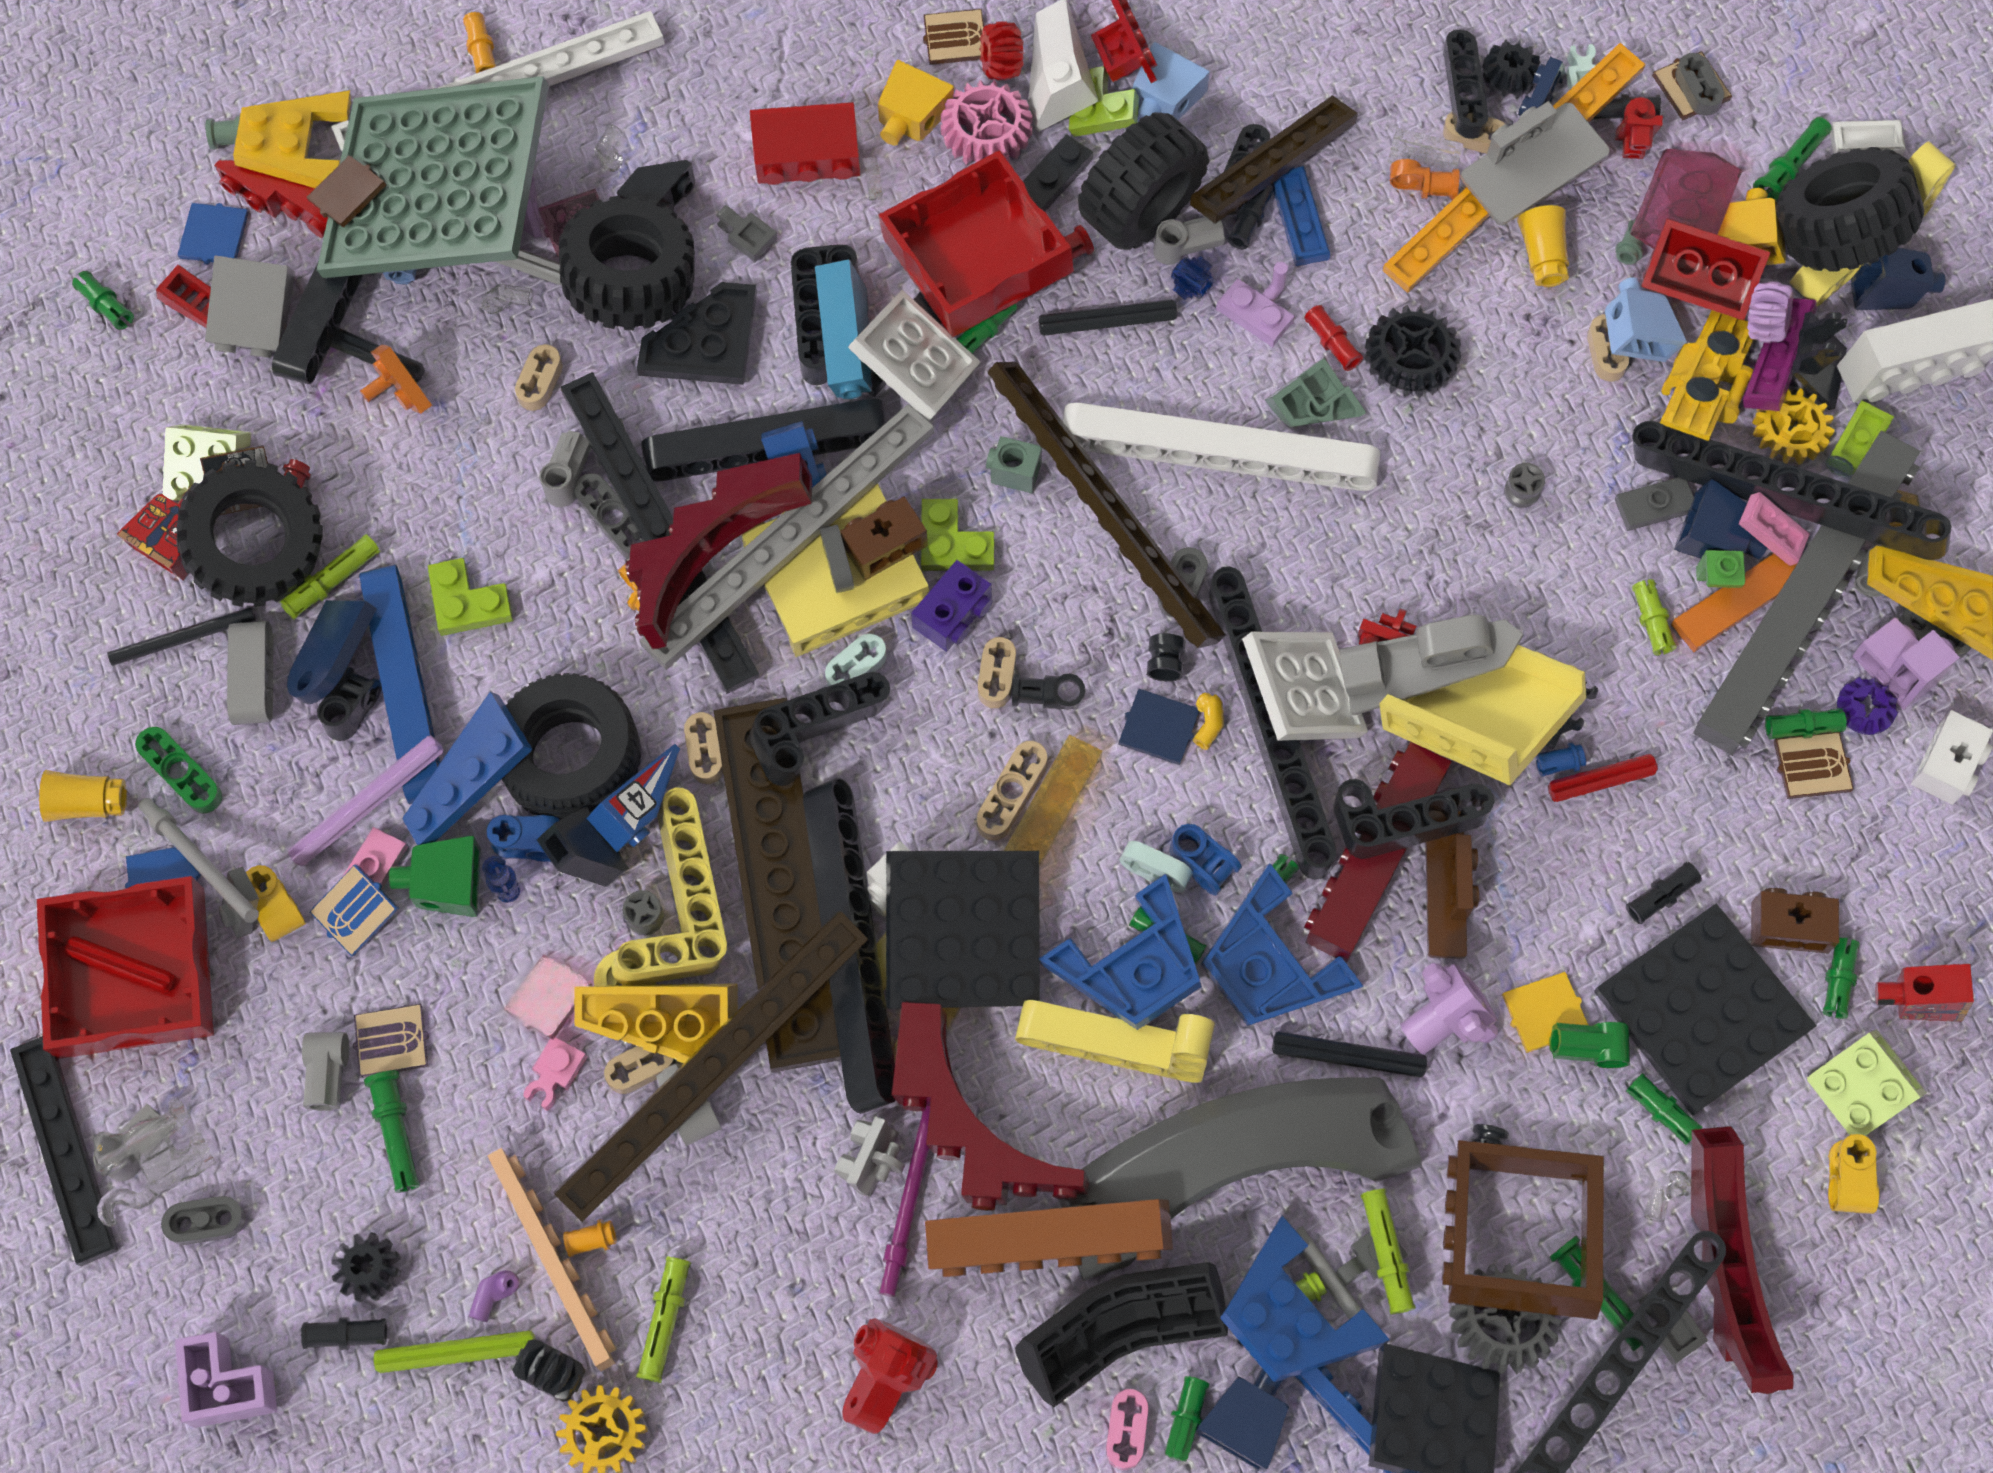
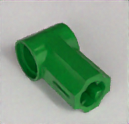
M1602 1022L1593 1026L1556 1023L1552 1026L1549 1049L1552 1052L1553 1059L1591 1061L1600 1068L1614 1069L1627 1067L1630 1065L1629 1026L1621 1022Z

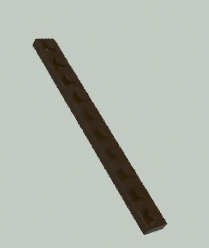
M1017 361L995 362L987 373L995 382L997 391L1008 399L1015 408L1017 417L1026 423L1036 436L1039 446L1046 450L1056 462L1058 471L1067 477L1075 487L1080 500L1087 504L1098 517L1099 525L1109 532L1117 542L1121 554L1133 563L1140 573L1141 580L1148 587L1152 588L1161 600L1163 609L1173 616L1181 626L1185 638L1197 648L1218 644L1226 636L1224 631Z
M838 911L553 1192L554 1195L583 1222L810 998L868 938L842 911Z

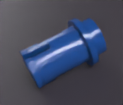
M1573 742L1568 743L1565 748L1538 753L1535 757L1537 769L1541 777L1570 769L1578 772L1580 767L1586 766V757L1582 745H1574Z

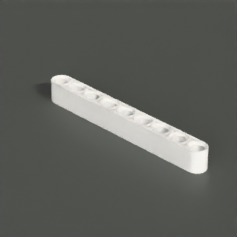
M1069 403L1064 408L1063 423L1083 449L1089 452L1357 491H1369L1377 486L1381 453L1378 448L1368 444L1085 403Z

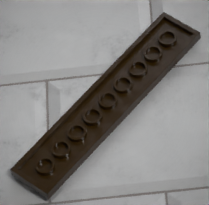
M787 697L713 710L758 990L821 929L800 771L794 782L789 785L779 786L773 784L766 777L749 737L758 713L765 708L788 701ZM770 726L761 727L763 732L768 735L777 734L775 729ZM782 758L776 760L781 767L792 768V764L788 760ZM829 979L766 1040L772 1073L841 1060Z

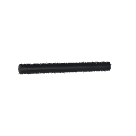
M248 607L107 652L110 664L114 666L228 630L229 625L233 623L256 621L252 607Z

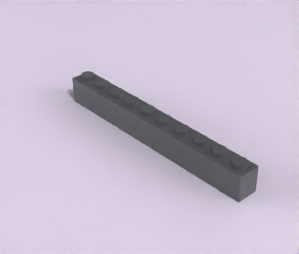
M1881 430L1848 484L1900 500L1903 495L1897 493V490L1902 483L1909 486L1920 468V466L1914 463L1921 451ZM1858 510V511H1854V512H1852V513L1857 514V515H1862V514H1865L1866 512H1865V511ZM1821 525L1700 718L1693 734L1732 756L1739 745L1747 748L1758 730L1752 726L1758 715L1765 719L1776 701L1775 698L1770 696L1776 685L1782 689L1785 687L1795 670L1789 667V664L1794 656L1802 659L1813 640L1807 637L1812 627L1820 630L1831 610L1825 608L1830 598L1838 601L1849 581L1843 578L1848 569L1856 572L1867 552L1861 550L1866 542L1865 539Z

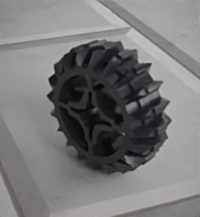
M1407 304L1403 307L1401 313L1392 308L1389 311L1388 317L1381 315L1378 318L1377 325H1373L1370 328L1369 338L1366 339L1365 351L1367 352L1365 354V361L1367 364H1370V375H1379L1377 380L1379 386L1389 383L1390 393L1396 391L1397 388L1403 390L1404 398L1409 395L1410 391H1414L1417 397L1420 398L1423 396L1425 389L1433 395L1437 391L1438 386L1444 388L1448 384L1449 379L1455 376L1458 368L1457 364L1460 363L1461 352L1459 350L1461 342L1460 339L1455 338L1457 333L1456 327H1447V317L1439 320L1436 319L1437 313L1435 309L1429 314L1423 313L1422 305L1416 309V312L1411 311ZM1387 342L1393 346L1392 350L1396 353L1394 359L1389 356L1385 344ZM1432 343L1439 352V361L1433 357L1434 352L1430 349Z

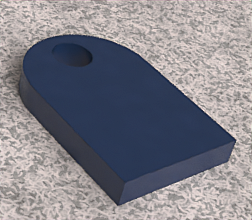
M325 601L289 672L287 689L290 695L304 704H313L323 699L334 689L351 661L377 609L367 601Z

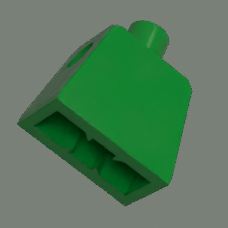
M474 836L416 845L412 848L411 866L390 867V888L409 889L410 900L416 908L477 917L481 847Z

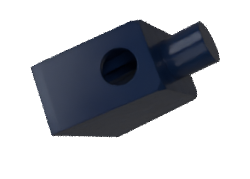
M1898 248L1893 254L1889 256L1886 254L1875 263L1870 265L1869 262L1865 263L1850 279L1855 310L1910 309L1926 293H1941L1945 287V274L1933 271L1931 257L1928 253Z
M1711 479L1695 492L1674 550L1700 559L1706 550L1743 551V554L1746 553L1759 560L1765 554L1767 547L1739 525L1747 503Z
M1263 1368L1253 1384L1238 1376L1201 1422L1196 1434L1259 1472L1265 1473L1270 1465L1289 1408L1286 1403L1275 1397L1283 1380L1274 1382Z

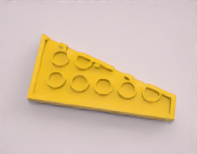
M1875 546L1869 551L1867 585L1993 660L1992 575L1935 560L1922 559L1881 546Z

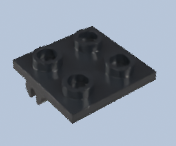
M1806 312L1802 328L1799 331V344L1796 358L1792 365V374L1812 394H1816V398L1822 404L1826 403L1828 410H1833L1836 406L1842 377L1837 365L1847 352V348L1838 340L1835 334L1846 328L1848 319H1841L1842 313L1831 312L1826 314L1825 318L1819 320L1812 312Z

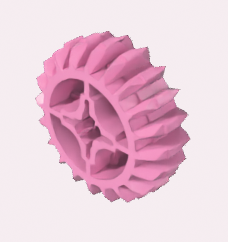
M981 79L977 87L973 88L967 83L964 87L965 92L955 90L953 99H947L945 110L941 113V135H943L947 149H952L954 158L963 156V162L965 165H968L972 161L977 162L1000 150L1008 162L1009 156L1018 159L1020 150H1026L1028 146V139L1032 136L1031 124L1033 123V116L1031 111H1029L1027 100H1021L1019 90L1010 93L1008 83L999 88L995 80L992 81L990 86H984ZM1001 113L1005 114L1012 121L1013 125L1008 123L1007 119L1001 116ZM960 124L967 126V130L973 133L972 136L967 134Z

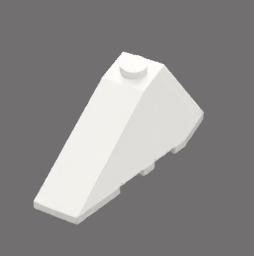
M1060 0L1036 13L1028 105L1033 116L1035 129L1038 132L1098 102L1068 0Z

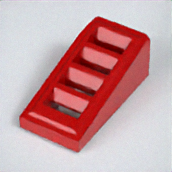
M178 264L156 288L157 299L203 327H207L209 302L201 312L196 308L205 298L210 300L211 287ZM182 285L186 286L187 288L180 296L175 294ZM193 292L198 293L190 304L186 302Z

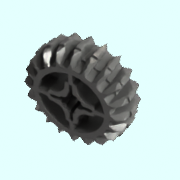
M1494 1263L1489 1265L1486 1273L1479 1268L1473 1272V1275L1530 1281L1526 1279L1528 1275L1526 1268L1521 1269L1518 1275L1513 1274V1268L1510 1263L1504 1266L1502 1273H1500ZM1541 1277L1535 1278L1532 1282L1542 1283ZM1464 1304L1453 1305L1449 1311L1450 1317L1455 1319L1451 1325V1333L1462 1334L1457 1341L1458 1348L1470 1346L1469 1360L1476 1359L1479 1355L1484 1359L1482 1362L1483 1370L1488 1369L1493 1362L1497 1364L1499 1374L1505 1373L1508 1365L1518 1374L1522 1372L1524 1364L1533 1369L1539 1363L1538 1358L1542 1360L1547 1359L1551 1353L1549 1347H1554L1558 1341V1335L1555 1332L1559 1331L1561 1327V1320L1554 1317L1556 1315L1488 1308L1484 1309L1482 1314L1475 1315L1474 1306ZM1535 1322V1336L1529 1341L1520 1344V1329L1526 1328L1528 1323ZM1488 1335L1494 1336L1499 1342L1493 1340Z

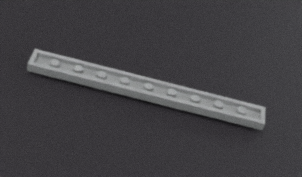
M907 404L812 488V504L784 512L677 607L670 625L667 647L652 650L644 636L639 640L641 646L663 668L667 670L820 535V528L829 527L934 434V426L912 406Z

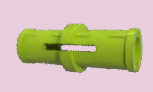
M1648 579L1647 586L1645 580L1632 586V591L1635 594L1641 612L1639 621L1642 627H1646L1653 654L1656 656L1661 655L1660 650L1662 649L1663 655L1677 648L1667 621L1670 615L1668 609L1662 606L1655 580Z

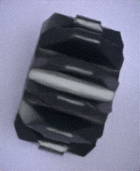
M1505 39L1501 46L1493 45L1482 64L1484 71L1482 75L1483 82L1490 84V93L1499 90L1501 91L1502 99L1507 94H1512L1516 100L1521 96L1522 92L1530 93L1534 86V76L1540 66V56L1533 55V46L1523 48L1520 40L1515 45H1511L1507 39Z
M371 1232L367 1236L366 1241L359 1234L353 1235L352 1241L354 1246L350 1248L344 1243L340 1244L339 1249L345 1254L344 1257L332 1259V1265L341 1269L332 1275V1280L335 1283H343L340 1292L344 1296L354 1293V1300L362 1303L366 1299L367 1294L374 1301L380 1300L379 1288L383 1287L389 1292L393 1291L394 1286L388 1281L389 1277L401 1276V1270L392 1266L401 1259V1256L398 1252H390L393 1243L387 1238L379 1242V1236L376 1233ZM365 1261L373 1266V1269L368 1274L360 1268Z
M536 1339L528 1340L524 1349L521 1348L512 1369L515 1377L562 1402L569 1401L574 1392L578 1391L583 1382L581 1379L586 1372L583 1364Z

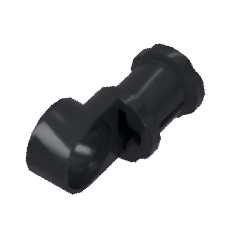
M1014 673L1012 706H1018L1019 703L1042 704L1043 708L1075 709L1084 701L1085 684L1077 675L1070 673L1061 676L1045 675L1044 679L1023 678L1020 674ZM1065 682L1075 683L1080 691L1079 696L1069 702L1062 700L1058 695V688L1061 684Z

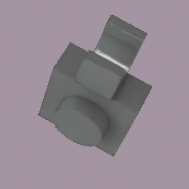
M725 205L716 214L720 219L717 225L729 234L728 242L754 262L778 239L777 232L751 212L743 219L733 209Z
M1369 1232L1351 1245L1350 1248L1356 1257L1337 1269L1336 1274L1345 1286L1366 1271L1369 1272L1374 1280L1378 1278L1376 1271L1380 1267L1373 1239ZM1399 1243L1402 1259L1404 1260L1408 1254Z
M1647 1293L1646 1295H1644L1642 1298H1640V1299L1638 1300V1302L1640 1303V1305L1642 1304V1302L1645 1300V1298L1648 1296L1649 1293ZM1652 1305L1646 1309L1645 1312L1657 1323L1653 1326L1654 1328H1662L1666 1325L1668 1316L1662 1307ZM1686 1310L1659 1347L1673 1365L1705 1344L1708 1339Z

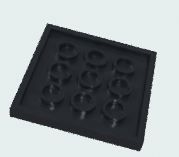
M886 851V1008L901 1009L902 1002L941 1004L943 1008L1023 1006L1026 1000L1040 1001L1039 851Z
M1717 903L1594 990V993L1617 1022L1625 1023L1629 1026V1037L1692 1116L1817 1026Z

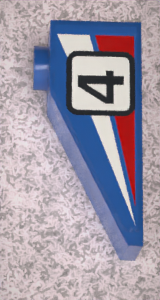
M676 744L672 745L604 799L586 818L616 852L620 851L628 843L633 848L636 847L651 833L646 827L657 817L680 751Z

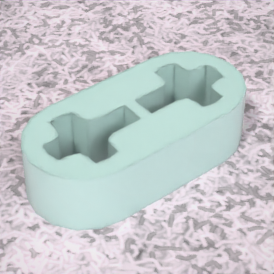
M864 634L840 652L826 666L825 676L827 685L831 686L845 681L842 678L835 681V672L837 670L842 673L849 670L848 675L849 679L865 673L876 672L880 669L887 657L885 643L882 638L874 634ZM867 647L872 650L876 647L877 656L873 658L867 655L863 658V648Z
M1129 841L1119 858L1120 863L1127 870L1151 882L1166 874L1171 891L1183 892L1193 875L1192 870L1185 863L1138 841Z

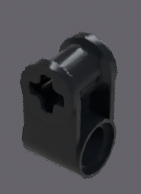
M347 666L338 684L324 697L317 709V716L331 739L345 741L357 732L366 714L380 696L382 686L379 679L372 678L370 680L355 673L352 667ZM341 714L345 715V717L341 721L335 723L331 722V720L335 716Z

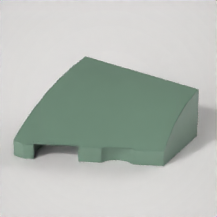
M1325 358L1314 363L1264 399L1273 412L1288 427L1355 418L1366 413L1349 386H1343Z

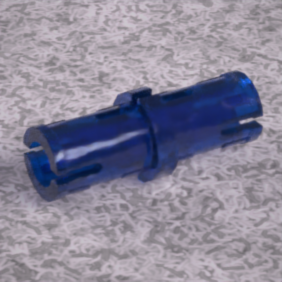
M499 856L489 857L482 866V871L486 877V885L492 893L498 895L497 897L500 901L505 903L515 901L520 895L516 873L513 868L505 864L506 862L503 858ZM495 867H498L500 870L499 874L496 872ZM504 885L506 886L508 892H505V891H504V889H503V886H504Z

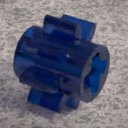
M1201 256L1197 259L1195 257L1192 259L1188 257L1183 258L1175 266L1171 274V278L1174 280L1173 283L1176 284L1173 291L1184 300L1188 297L1192 299L1194 296L1197 299H1201L1207 294L1214 283L1215 278L1211 276L1212 273L1210 272L1213 265Z

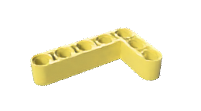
M1929 141L1923 144L1909 159L1922 198L1924 216L1932 208L1956 167L1953 161ZM1864 264L1859 265V268L1856 269L1842 268L1837 272H1829L1827 269L1816 271L1810 267L1802 266L1792 277L1789 284L1806 299L1816 300L1818 307L1845 285Z
M676 787L665 793L657 814L681 933L631 940L623 943L619 947L612 964V975L622 985H642L707 975L718 969L727 951L725 931L697 802L694 795L684 788ZM668 807H681L685 814L676 815ZM676 841H687L693 849L683 850L677 846ZM692 875L696 877L700 885L693 886L688 884L683 876ZM701 911L707 916L708 920H695L690 912ZM707 946L715 952L716 956L712 958L705 957L699 952L698 948ZM660 953H673L677 957L678 962L667 963L661 958ZM622 959H636L640 964V968L629 969L623 964Z
M1026 1000L1022 1006L1015 1040L1020 1044L1180 1081L1199 1083L1202 1081L1215 1023L1203 1016L1182 1014L1179 1017L1177 1031L1149 1025L1136 1030L1121 1019L1041 1001Z

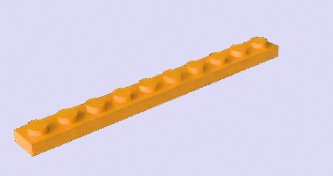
M1619 43L1559 99L1553 107L1557 109L1564 103H1572L1589 123L1643 72L1646 64ZM1466 187L1384 264L1382 271L1409 293L1490 215Z

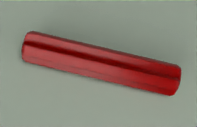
M1646 754L1552 780L1548 785V791L1551 799L1554 802H1559L1653 776L1658 771L1655 757L1652 754Z
M76 936L70 937L64 947L65 955L72 959L162 993H168L175 982V976L169 971Z

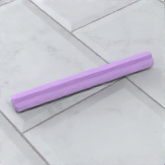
M430 735L418 743L288 850L292 861L299 866H305L443 753V747L440 742Z

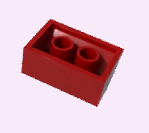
M854 102L750 110L754 162L758 184L777 185L789 181L813 182L817 179L830 178L845 180L850 177L860 176Z
M1667 218L1641 281V287L1744 320L1751 304L1754 288L1760 281L1771 252Z

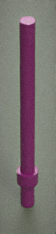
M926 1106V1110L922 1111L891 1244L886 1245L883 1262L886 1263L879 1294L888 1297H895L901 1268L906 1267L910 1251L906 1247L929 1153L926 1141L930 1106Z

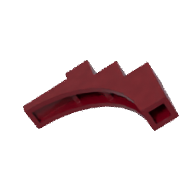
M800 453L717 471L716 487L712 489L713 499L675 507L673 524L669 525L670 536L630 545L629 561H626L625 568L629 581L635 582L638 587L637 595L640 607L639 614L635 616V625L638 634L646 638L652 650L667 647L670 625L678 604L693 579L712 557L735 538L757 524L783 512L812 504V475Z
M902 1002L892 1096L905 1110L925 1111L926 1106H930L926 1145L932 1153L937 1154V1158L957 1161L960 1160L961 1155H965L961 1195L967 1203H972L971 1208L982 1211H994L996 1205L1007 1206L1008 1190H1013V1195L1020 1197H1036L1037 1192H1052L1054 1198L1062 1200L1077 1199V1194L1088 1195L1089 1178L1085 1170L1055 1166L1027 1156L997 1138L975 1117L964 1101L952 1072L947 1047V1014L941 1004Z
M1732 1126L1693 1129L1691 1146V1216L1700 1231H1712L1718 1234L1726 1246V1255L1722 1263L1706 1283L1714 1297L1713 1341L1725 1362L1733 1361L1751 1393L1772 1394L1781 1390H1792L1794 1374L1782 1353L1774 1333L1754 1258L1746 1203L1744 1144ZM1702 1240V1261H1714L1716 1257L1715 1247L1712 1243Z

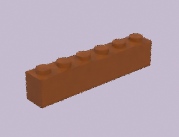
M1164 1199L925 1221L928 1270H942V1277L966 1276L967 1267L980 1266L981 1274L1005 1272L1004 1264L1019 1263V1271L1044 1269L1043 1261L1058 1260V1267L1082 1266V1257L1097 1256V1264L1122 1262L1121 1254L1136 1253L1137 1261L1161 1259V1251L1173 1250L1169 1200Z

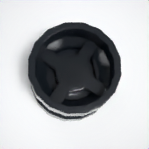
M1169 633L1152 635L1149 638L1148 649L1152 657L1147 662L1146 675L1154 680L1165 682L1177 681L1183 678L1184 664L1181 662V656L1185 654L1186 640L1179 635Z

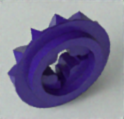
M1858 677L1856 680L1846 684L1837 698V708H1842L1846 715V726L1864 735H1875L1884 732L1893 724L1899 713L1896 706L1898 698L1893 697L1889 691V685L1883 686L1876 682L1875 678L1868 680ZM1868 695H1871L1872 705L1878 708H1874L1865 717V705L1859 702H1863Z

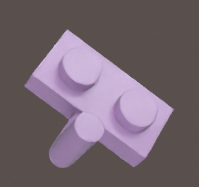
M1277 262L1274 265L1271 284L1262 294L1237 278L1217 302L1216 310L1273 347L1294 321L1293 314L1274 303L1275 299L1285 288L1288 271L1287 264Z

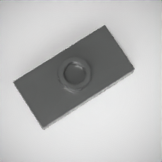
M1675 478L1617 494L1615 502L1627 531L1687 515L1694 496L1686 480Z

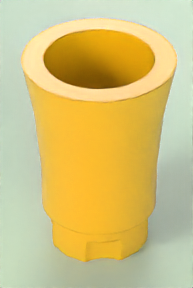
M1545 205L1523 212L1517 218V223L1524 239L1530 271L1533 274L1535 285L1545 288L1561 285L1562 282L1569 279L1566 210L1561 206Z
M51 770L43 772L39 788V808L43 822L88 817L108 818L109 815H124L127 806V789L124 779H110L109 776L67 774Z

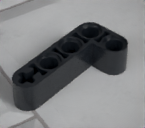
M839 244L802 248L797 250L791 257L799 363L803 379L811 385H822L827 382L815 266L850 260L859 274L856 252L848 245ZM804 269H813L811 272H802ZM808 299H815V300H816L815 302H812V303H805V302H804V301H806V300H808ZM809 330H819V332L815 334L807 333ZM812 354L819 355V363L813 364Z
M876 672L865 673L760 711L755 718L749 737L769 781L779 786H786L794 782L804 761L800 742L879 714L890 693V684L886 677ZM829 703H839L843 706L845 710H835L830 706ZM795 715H806L811 722L803 723ZM770 726L775 729L777 734L768 735L763 732L761 727ZM786 759L792 764V768H783L776 760Z
M1349 779L1338 788L1333 810L1349 853L1354 857L1366 859L1478 828L1487 821L1494 805V795L1485 785L1470 784L1378 810L1369 786L1361 780ZM1354 796L1360 800L1362 805L1359 807L1348 806L1343 798ZM1440 811L1447 820L1444 822L1434 821L1430 817L1429 812ZM1403 821L1408 824L1410 831H1397L1393 827L1392 822ZM1367 831L1373 836L1374 840L1362 842L1355 833Z

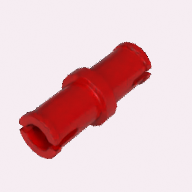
M1316 305L1306 313L1304 319L1321 338L1320 344L1322 347L1333 353L1345 371L1356 368L1362 362L1363 355L1357 351L1346 337L1347 331L1343 326L1336 325L1322 305Z

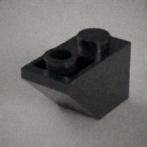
M687 160L638 167L617 191V196H620V199H630V196H639L642 201L646 202L651 199L659 202L661 208L664 209L667 206L674 211V207L682 197H687L695 186L692 163Z
M587 806L554 823L536 839L557 871L604 887L612 884L629 869L619 851L616 852L586 819L591 814Z

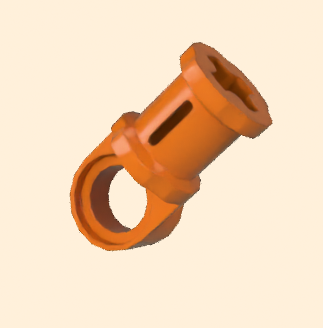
M1413 159L1396 160L1390 165V184L1397 189L1421 190V199H1427L1428 196H1448L1453 200L1458 195L1459 169H1453L1452 172L1431 171L1429 167H1421V164Z

